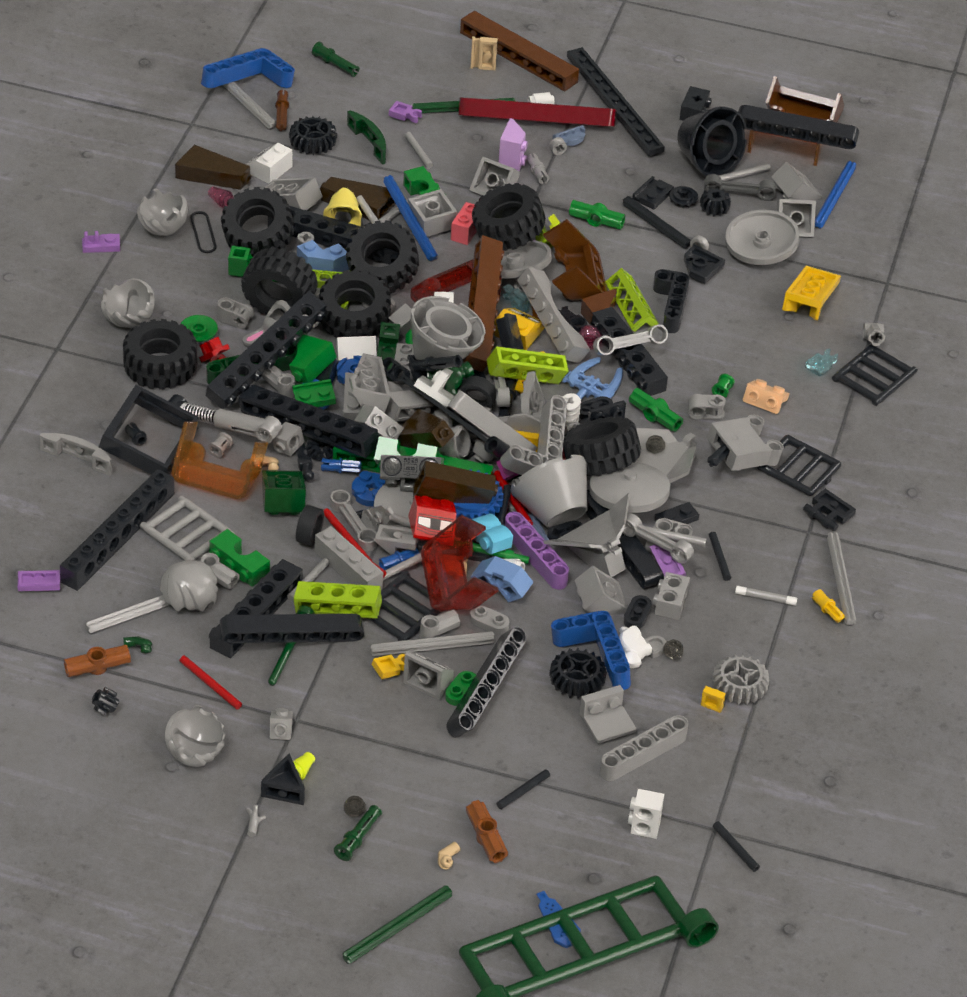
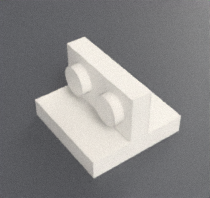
M448 368L437 371L432 380L421 376L414 384L416 388L446 407L455 397L443 389L453 373Z

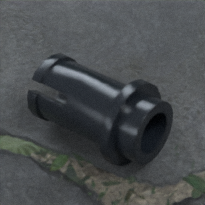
M134 422L130 423L133 428L127 424L125 432L132 438V442L135 445H143L147 440L146 433L141 431Z

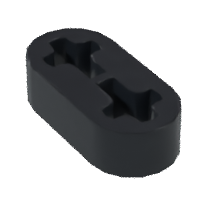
M573 520L555 525L548 529L547 536L549 540L558 539L583 524Z

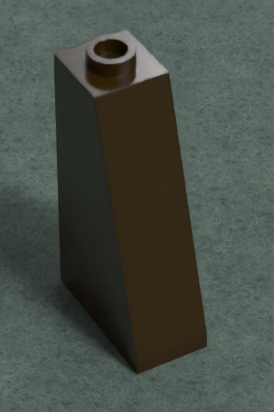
M195 144L175 163V178L238 190L249 184L251 180L249 165Z
M330 177L320 187L323 196L321 201L330 203L331 197L341 188L349 189L356 198L362 195L378 220L386 215L396 204L388 189L383 186ZM359 205V210L362 213V217L369 220Z
M418 409L402 425L404 429L397 440H399L401 446L417 449L418 443L443 448L455 434L444 419Z
M425 461L413 485V499L414 496H428L432 499H446L454 503L489 504L492 497H495L497 494L498 485L495 484L494 475Z

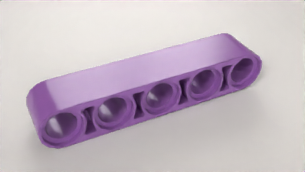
M509 512L505 518V526L513 535L512 543L524 556L530 557L529 562L552 588L557 590L564 589L568 584L569 567L549 544H544L543 537L521 513Z

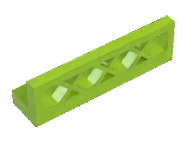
M620 268L606 280L609 290L616 289V303L634 332L645 323L650 326L659 324L636 282L628 272ZM620 278L618 287H613L612 284ZM622 291H627L625 299H620ZM634 303L632 310L627 311L628 304ZM635 315H641L642 318L634 324Z

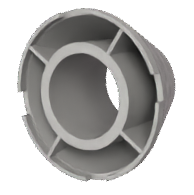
M430 296L418 300L411 310V329L415 358L421 360L430 356L438 358L460 355L464 359L477 349L484 340L485 327L482 320L466 305L462 303L457 305L449 302L450 298Z
M571 455V459L566 460L558 457L542 463L520 476V482L516 486L515 484L511 486L510 490L513 497L547 528L577 520L587 511L586 461L581 455Z

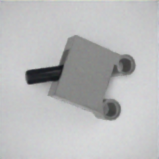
M751 414L745 418L711 423L707 439L716 451L708 457L707 462L710 467H713L724 460L731 471H740L741 469L764 465L775 466L779 463L784 446L780 441L774 439L768 440L765 444L760 438L764 419L759 415Z

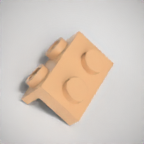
M756 379V381L754 380L747 384L743 402L778 414L782 403L788 400L790 393L785 392V389L780 386L771 387L767 385L766 381Z

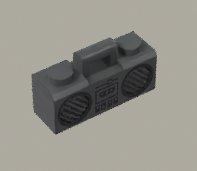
M381 455L380 479L385 480V484H397V481H401V491L413 492L414 484L406 483V479H417L425 461L444 465V458Z

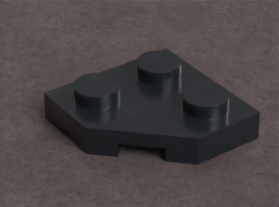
M695 244L684 254V262L689 277L704 284L725 265V259Z

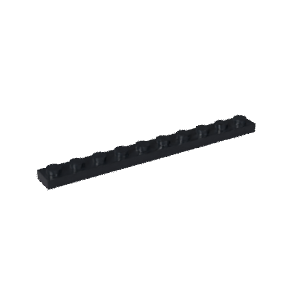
M581 47L567 51L568 59L575 67L579 68L581 75L610 109H616V117L645 153L651 156L664 152L665 146L584 48Z

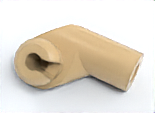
M269 456L251 457L252 467L268 466V470L279 469L277 458Z
M456 842L449 844L438 852V865L440 868L447 870L453 865L452 856L460 851V847Z

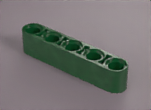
M293 345L289 347L286 355L282 358L279 357L274 366L282 372L290 370L289 364L296 357L297 347ZM240 355L209 362L206 366V381L208 385Z

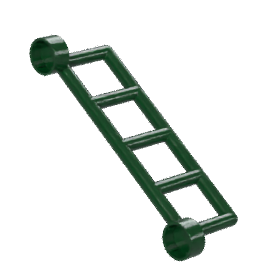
M655 875L463 945L459 949V955L481 989V992L476 997H519L682 936L690 947L703 946L715 937L719 925L705 908L695 909L686 914L663 880ZM654 891L675 923L641 935L620 902ZM607 908L628 941L594 953L572 920ZM559 924L581 959L545 971L525 937ZM512 943L533 977L506 987L499 984L494 985L477 955Z

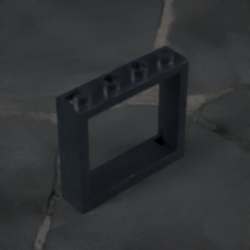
M135 385L104 432L98 447L151 475L157 469L170 475L175 467L174 461L178 462L183 454L182 448L186 449L191 441L190 435L195 436L198 430L196 424L199 417ZM135 404L185 429L165 464L114 438Z

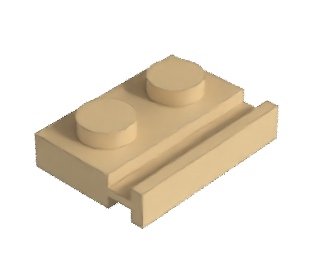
M472 36L470 69H473V67L483 70L496 69L498 38H475Z

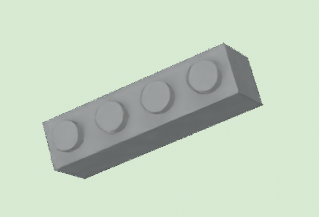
M332 526L315 535V553L322 559H328L329 565L347 582L356 585L380 586V589H383V572Z

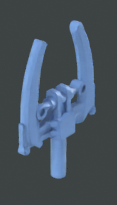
M596 357L583 362L572 371H569L562 379V382H568L571 387H577L579 392L576 395L581 400L584 396L589 398L590 395H593L594 398L605 396L611 399L621 384L623 369L618 368L610 384H602L599 378L594 379L595 376L584 375L586 370L600 363L601 358Z

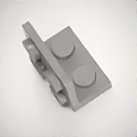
M621 685L581 696L580 715L597 743L636 732L634 723L622 706L624 690Z

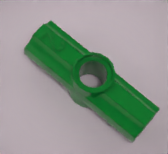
M573 200L569 208L570 216L585 219L594 227L603 224L621 230L625 222V214L608 210L602 203L590 205Z
M639 388L634 389L629 396V402L642 410L648 421H658L673 432L678 431L683 424V418L670 410L664 399H654Z

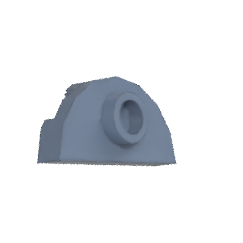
M581 125L554 134L552 139L561 137L567 146H575L584 140L585 128Z

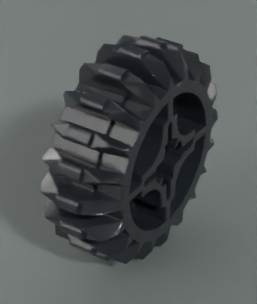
M306 116L305 119L299 118V121H294L290 128L289 138L291 146H294V150H299V153L305 152L306 155L318 153L321 155V152L327 153L328 150H332V147L335 146L337 133L335 125H332V121H327V118L321 119L320 116L318 118L314 116L308 118Z
M569 648L567 652L562 651L560 655H556L554 660H552L549 671L550 681L554 685L555 690H560L562 695L567 693L569 698L576 696L577 699L580 696L600 691L605 684L607 675L605 662H602L600 656L595 657L594 652L588 653L587 649L580 651L579 648L576 651Z

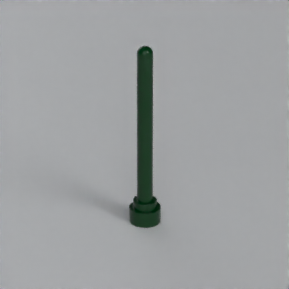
M303 605L299 607L296 614H314L312 608ZM296 642L286 643L268 679L270 685L273 686L277 683Z

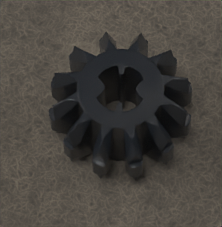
M709 188V190H704L700 198L702 211L706 212L707 215L721 216L722 214H727L731 205L729 193L724 192V189Z

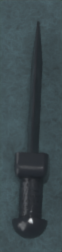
M303 443L296 450L298 468L300 471H303L304 480L311 481L314 478V472L311 471L312 459L308 457L305 444Z

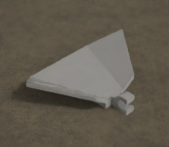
M636 428L641 446V454L636 462L657 468L667 476L670 483L689 475L696 453V443L692 441L696 439L694 434L690 432L683 438L682 442H678L669 429Z
M627 493L603 514L558 539L544 540V544L596 548L603 553L609 550L614 555L622 552L621 547H618V544H620L619 538L626 526L630 494Z

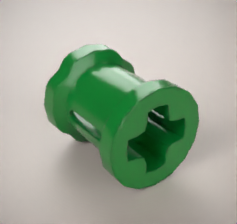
M721 374L718 383L712 387V393L726 398L729 393L728 390L734 386V378L728 374Z

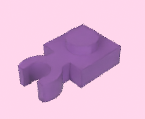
M396 101L389 109V116L403 121L410 119L411 122L417 123L418 117H422V111L412 109L411 105Z

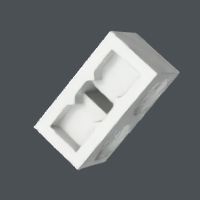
M638 789L637 796L632 797L630 810H633L630 811L628 824L632 825L631 834L657 839L664 794Z

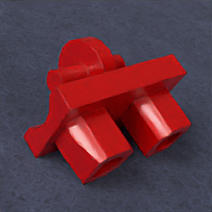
M218 336L199 345L203 356L199 357L202 363L208 359L211 362L226 358L222 353L229 350L230 347L228 344L223 346Z

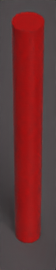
M496 470L493 475L499 481V485L503 490L504 485L508 483L503 479L501 472ZM511 493L509 501L516 512L521 513L533 525V521L522 504Z
M324 509V516L337 532L372 561L330 509Z
M183 655L180 658V663L236 710L241 708L242 703L187 656Z

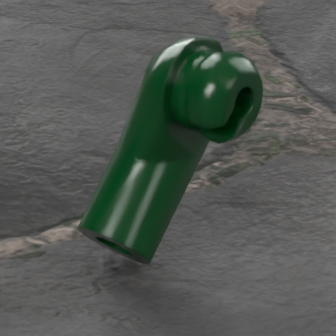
M140 636L123 637L124 645H127L128 648L141 647V653H150L152 651L151 646L153 644L149 639Z

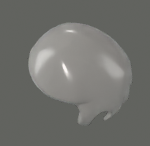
M158 188L153 189L155 195L151 199H147L146 196L142 198L141 204L137 208V215L140 223L149 233L157 236H169L179 230L185 223L188 216V203L183 195L173 196L171 192L162 194Z
M132 278L125 280L120 286L114 284L111 290L103 289L101 310L110 322L119 327L133 328L136 325L139 326L140 323L147 322L153 314L154 292L146 282L140 279Z
M184 560L176 562L167 568L161 579L160 592L163 594L166 603L172 605L177 612L182 608L204 611L209 603L208 608L213 607L216 603L218 591L216 586L217 578L214 571L207 564L196 560Z
M197 704L191 710L183 709L172 715L165 729V742L169 752L177 761L190 767H201L206 765L207 762L213 761L214 757L221 752L225 745L223 742L225 738V733L223 732L224 725L218 721L215 713L206 712L201 709L202 705Z

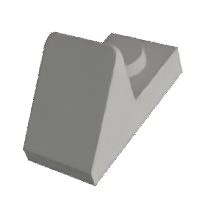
M381 524L375 537V542L390 555L395 554V551H398L399 548L415 550L419 540L418 538H413L411 529Z

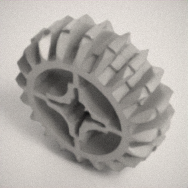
M734 654L732 658L726 656L724 660L720 659L712 675L713 689L726 693L725 699H729L730 703L735 701L738 705L741 702L748 705L750 701L755 703L757 699L761 700L766 694L770 682L768 670H765V664H760L759 659L753 660L752 656L746 658L743 654L741 657H737Z

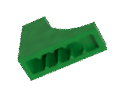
M303 334L300 341L295 345L297 347V354L289 364L292 375L295 377V381L301 383L312 382L337 358L333 343Z

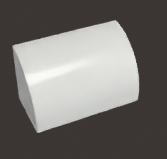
M376 336L337 337L336 339L338 360L346 357L347 360L353 359V356H362L363 353L377 356Z

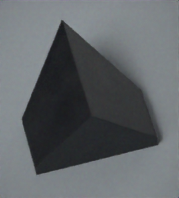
M289 753L262 779L261 797L304 805L305 787Z

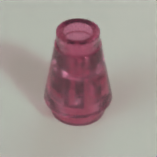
M213 186L208 191V195L222 208L227 206L230 198L234 199L231 191Z

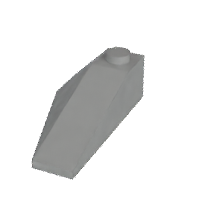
M363 353L350 380L352 393L361 407L364 404L372 405L385 413L391 396L382 357Z

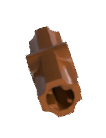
M122 645L109 649L93 647L88 650L87 654L63 659L66 675L71 677L88 672L94 675H101L109 667L130 663L131 657L128 646Z
M479 800L472 801L466 807V813L476 832V840L483 846L489 861L494 863L501 862L508 856V851L497 830V822L490 816L484 802Z

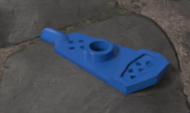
M545 891L536 894L541 901L538 907L543 916L563 909L555 899L549 898ZM574 922V924L576 925V927L578 928V930H579L580 933H581V929H580V928L577 926V924ZM559 924L549 928L556 944L565 948L572 946Z

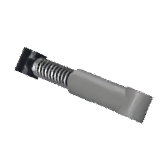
M178 394L173 395L168 400L198 416V421L213 424L216 428L254 436L263 443H271L282 429L281 422L273 416H267L264 419L225 409L213 410L207 407L189 404L184 397Z

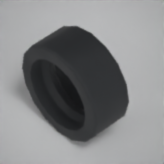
M468 377L464 379L459 389L484 407L491 408L496 399L494 385L483 377ZM467 390H478L486 396L487 400H477L471 397Z
M310 505L304 507L296 527L295 538L297 542L310 546L315 544V535L321 532L323 526V509Z

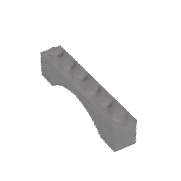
M528 267L517 281L560 355H565L568 361L580 363L588 354L590 348L584 338L564 319L557 309L551 296L552 284L546 273L542 270Z

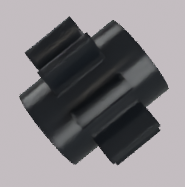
M104 687L103 691L97 690L92 697V704L95 705L93 709L103 715H106L107 711L113 713L119 704V699L116 698L117 693L107 687Z

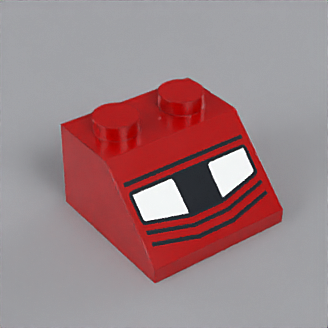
M414 496L408 515L413 538L453 544L456 522L454 502L446 499H432L428 496Z

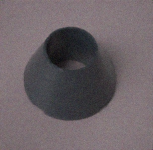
M719 106L686 118L678 130V145L700 173L705 176L710 174L719 176L732 172L740 163L747 145V139H745V130L747 128L742 116L736 110Z

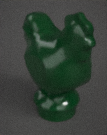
M468 361L462 363V366L459 368H448L453 373L444 387L446 391L454 396L458 393L457 390L462 385L463 378L474 375V370ZM436 369L434 372H426L427 378L429 380H432L437 371H442L444 369Z

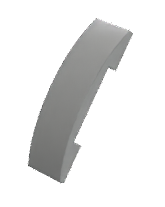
M41 433L39 435L41 451L55 456H59L61 452L91 462L93 470L111 476L112 460L105 451L95 444L75 436L60 433Z

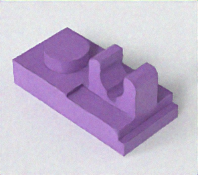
M85 231L84 238H82L83 253L120 252V235H99V232L95 231V235L88 236V232Z
M656 544L650 546L651 552L664 577L666 572L686 576L682 564L676 562L671 557L669 551Z

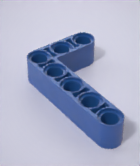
M260 48L205 65L203 67L201 85L206 88H215L262 73L278 86L290 88L293 84L295 69L272 51Z
M596 611L557 619L551 623L554 645L565 647L596 640L612 686L621 685L623 690L631 686L630 666L609 612Z

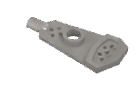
M384 505L366 508L362 512L361 521L366 528L377 532L379 525H386L391 520V515L394 512L390 506L386 508Z

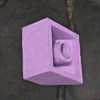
M509 119L500 139L499 163L520 171L521 166H525L527 155H524V152H526L528 141H525L526 133L514 119Z

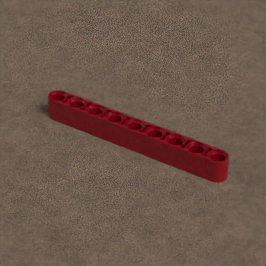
M460 97L458 115L615 127L616 109Z

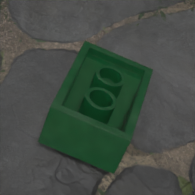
M262 470L264 512L272 515L280 514V512H288L291 515L300 514L305 507L306 487L302 471Z

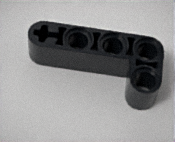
M660 269L655 272L653 290L658 294L668 295L663 326L667 329L668 333H676L680 329L690 277L683 272Z

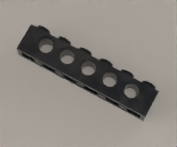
M613 307L592 313L590 326L592 331L596 332L599 337L609 336L615 338L634 334ZM601 339L600 341L609 349V342L606 339ZM642 344L614 349L611 353L617 359L620 367H623L627 372L628 377L634 381L637 388L650 396L666 391L668 376Z
M282 559L225 616L274 614L288 599L287 595L298 585V581L303 580V569ZM220 624L212 628L209 633L210 648L230 659L245 644L225 643L222 640Z

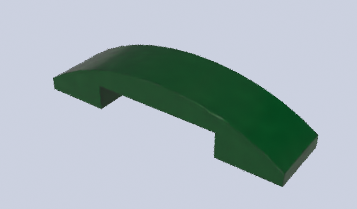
M351 110L347 111V126L355 135L362 133L374 146L373 155L382 165L385 164L386 141L380 129L365 116Z
M381 322L377 356L382 357V361L387 357L395 359L400 324ZM393 363L388 366L387 371L391 369Z

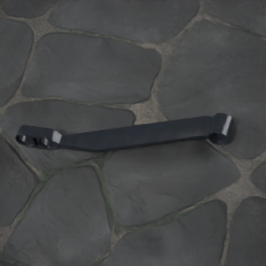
M391 357L383 360L387 377L399 385L406 383L484 441L486 452L500 460L501 456L510 448L506 442L496 436H486L453 410L414 386L415 382L410 379V371ZM393 363L391 369L387 371L388 366ZM403 371L402 377L398 379L399 373Z

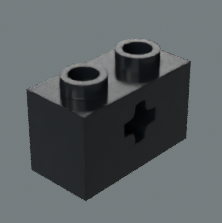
M690 86L681 105L679 120L684 121L692 115L708 110L707 108H710L712 98H709L710 90Z

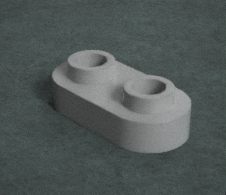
M476 606L470 612V621L475 626L492 631L498 635L504 634L509 630L510 621L504 614L485 606Z

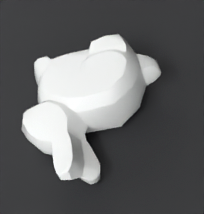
M637 626L621 627L619 639L630 668H638L642 664L641 659L651 655L652 647L646 643Z

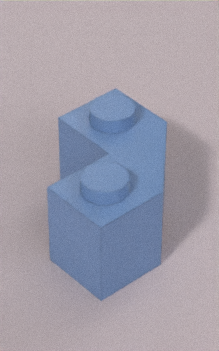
M313 240L297 246V256L303 257L313 270L336 272L349 270L346 260L347 251L339 243L324 250Z
M496 556L481 561L470 576L482 592L497 587L508 602L523 598L533 584V581L521 566Z

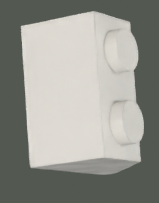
M280 143L264 149L246 163V165L250 166V174L268 184L272 180L278 179L292 167V149Z

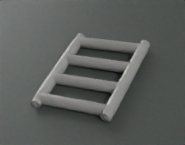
M180 496L178 502L149 522H142L140 524L141 529L184 560L197 561V558L209 551V541L190 554L182 548L212 527L216 528L220 533L226 529L233 532L184 496ZM184 507L192 511L162 533L154 528ZM198 517L206 521L177 543L168 539Z

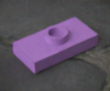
M60 570L18 571V591L60 590Z

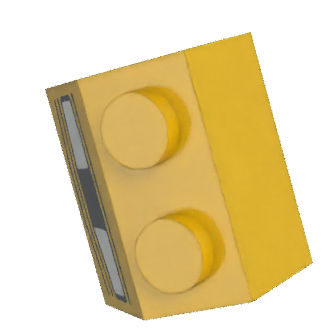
M516 308L503 309L496 319L503 318L506 313L516 315L523 349L528 350L545 328L541 320ZM495 319L494 325H496L494 336L500 338Z

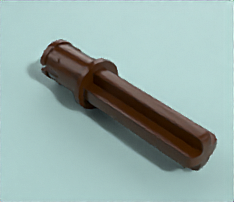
M283 90L277 92V101L275 103L277 109L276 128L280 132L287 128L289 102L286 90H284V95Z

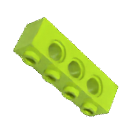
M496 346L487 358L490 376L526 380L527 372L535 371L539 382L559 384L568 373L565 355Z
M298 581L293 598L296 613L300 606L305 605L312 608L314 614H359L362 618H378L382 603L380 586Z

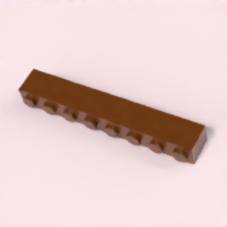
M475 10L461 19V34L472 39V36L475 38H498V55L565 92L578 83L579 68Z
M484 235L481 236L475 245L468 307L482 320L485 327V335L482 344L462 359L463 363L468 361L473 370L483 372L488 366L487 358L490 356L494 346L492 338L496 330L494 320L498 314L496 305L499 301V295L497 293L501 285L499 275L503 269L501 260L504 256V250H502L503 242Z

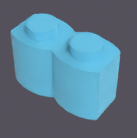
M489 513L470 520L468 527L470 537L479 542L481 548L487 553L493 554L512 547L513 535L506 526L501 525L495 515Z

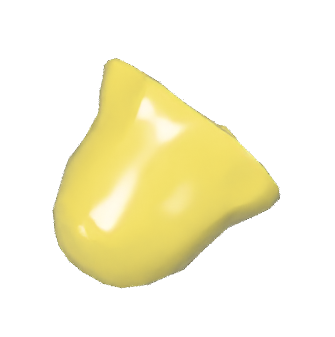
M341 188L331 197L329 205L324 209L323 216L335 219L337 212H348L352 217L349 223L361 226L362 213L359 210V203L354 193L347 188Z

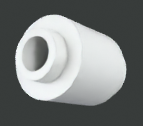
M550 92L534 93L532 96H528V102L554 104V96Z

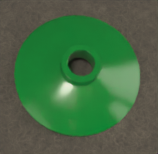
M205 315L189 316L181 322L193 333L197 342L208 341L215 337L218 332L216 321Z

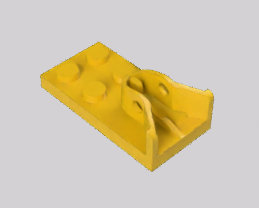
M805 266L786 291L782 310L797 312L802 305L810 306L809 316L818 321L821 307L840 283L841 275Z

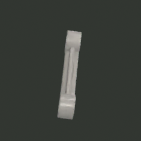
M654 325L649 327L647 331L615 338L601 336L594 341L593 348L598 355L604 356L611 354L614 349L647 342L661 344L667 340L668 331L663 325ZM655 328H659L662 331V339L659 342L655 341L652 337V331ZM601 339H606L609 342L610 347L607 352H602L599 349Z
M490 376V378H493L496 389L497 407H509L510 391L509 387H506L505 378Z
M342 489L333 491L330 495V507L332 510L343 514L357 535V543L364 551L375 550L378 545L375 542L377 532L366 528L350 505V493ZM342 499L345 500V502H337L335 500ZM369 538L372 541H363L362 539Z
M627 514L626 526L623 531L624 535L633 537L636 534L669 551L671 557L680 564L686 563L693 556L694 549L687 541L679 540L676 543L642 525L641 520L635 514Z

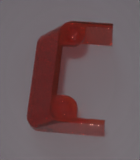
M473 259L416 284L411 288L410 298L416 303L422 298L434 296V292H449L470 283ZM501 285L497 293L499 295V300L501 296Z
M463 515L459 516L426 542L421 550L430 605L433 609L440 612L475 609L499 591L498 587L476 577L467 582L463 562L473 553L472 540L486 530V527Z

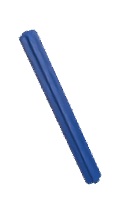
M848 161L815 218V227L820 229L824 226L856 169L855 162Z
M385 176L383 182L427 259L429 261L436 260L437 252L393 176Z

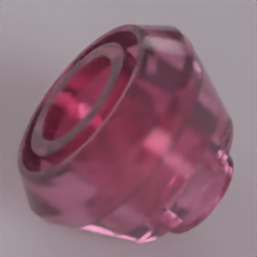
M587 325L579 331V334L584 338L590 350L594 349V341L601 337L598 329Z

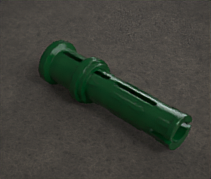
M320 41L312 48L313 56H319L325 63L331 62L353 77L357 75L353 69L357 72L360 70L358 66L335 54L334 49H328Z
M371 805L353 830L344 834L342 842L334 847V853L338 858L343 861H349L355 849L361 847L363 837L382 815V811L378 806ZM366 821H368V823L366 824V826H365L364 828H362V826L364 825V823H365Z

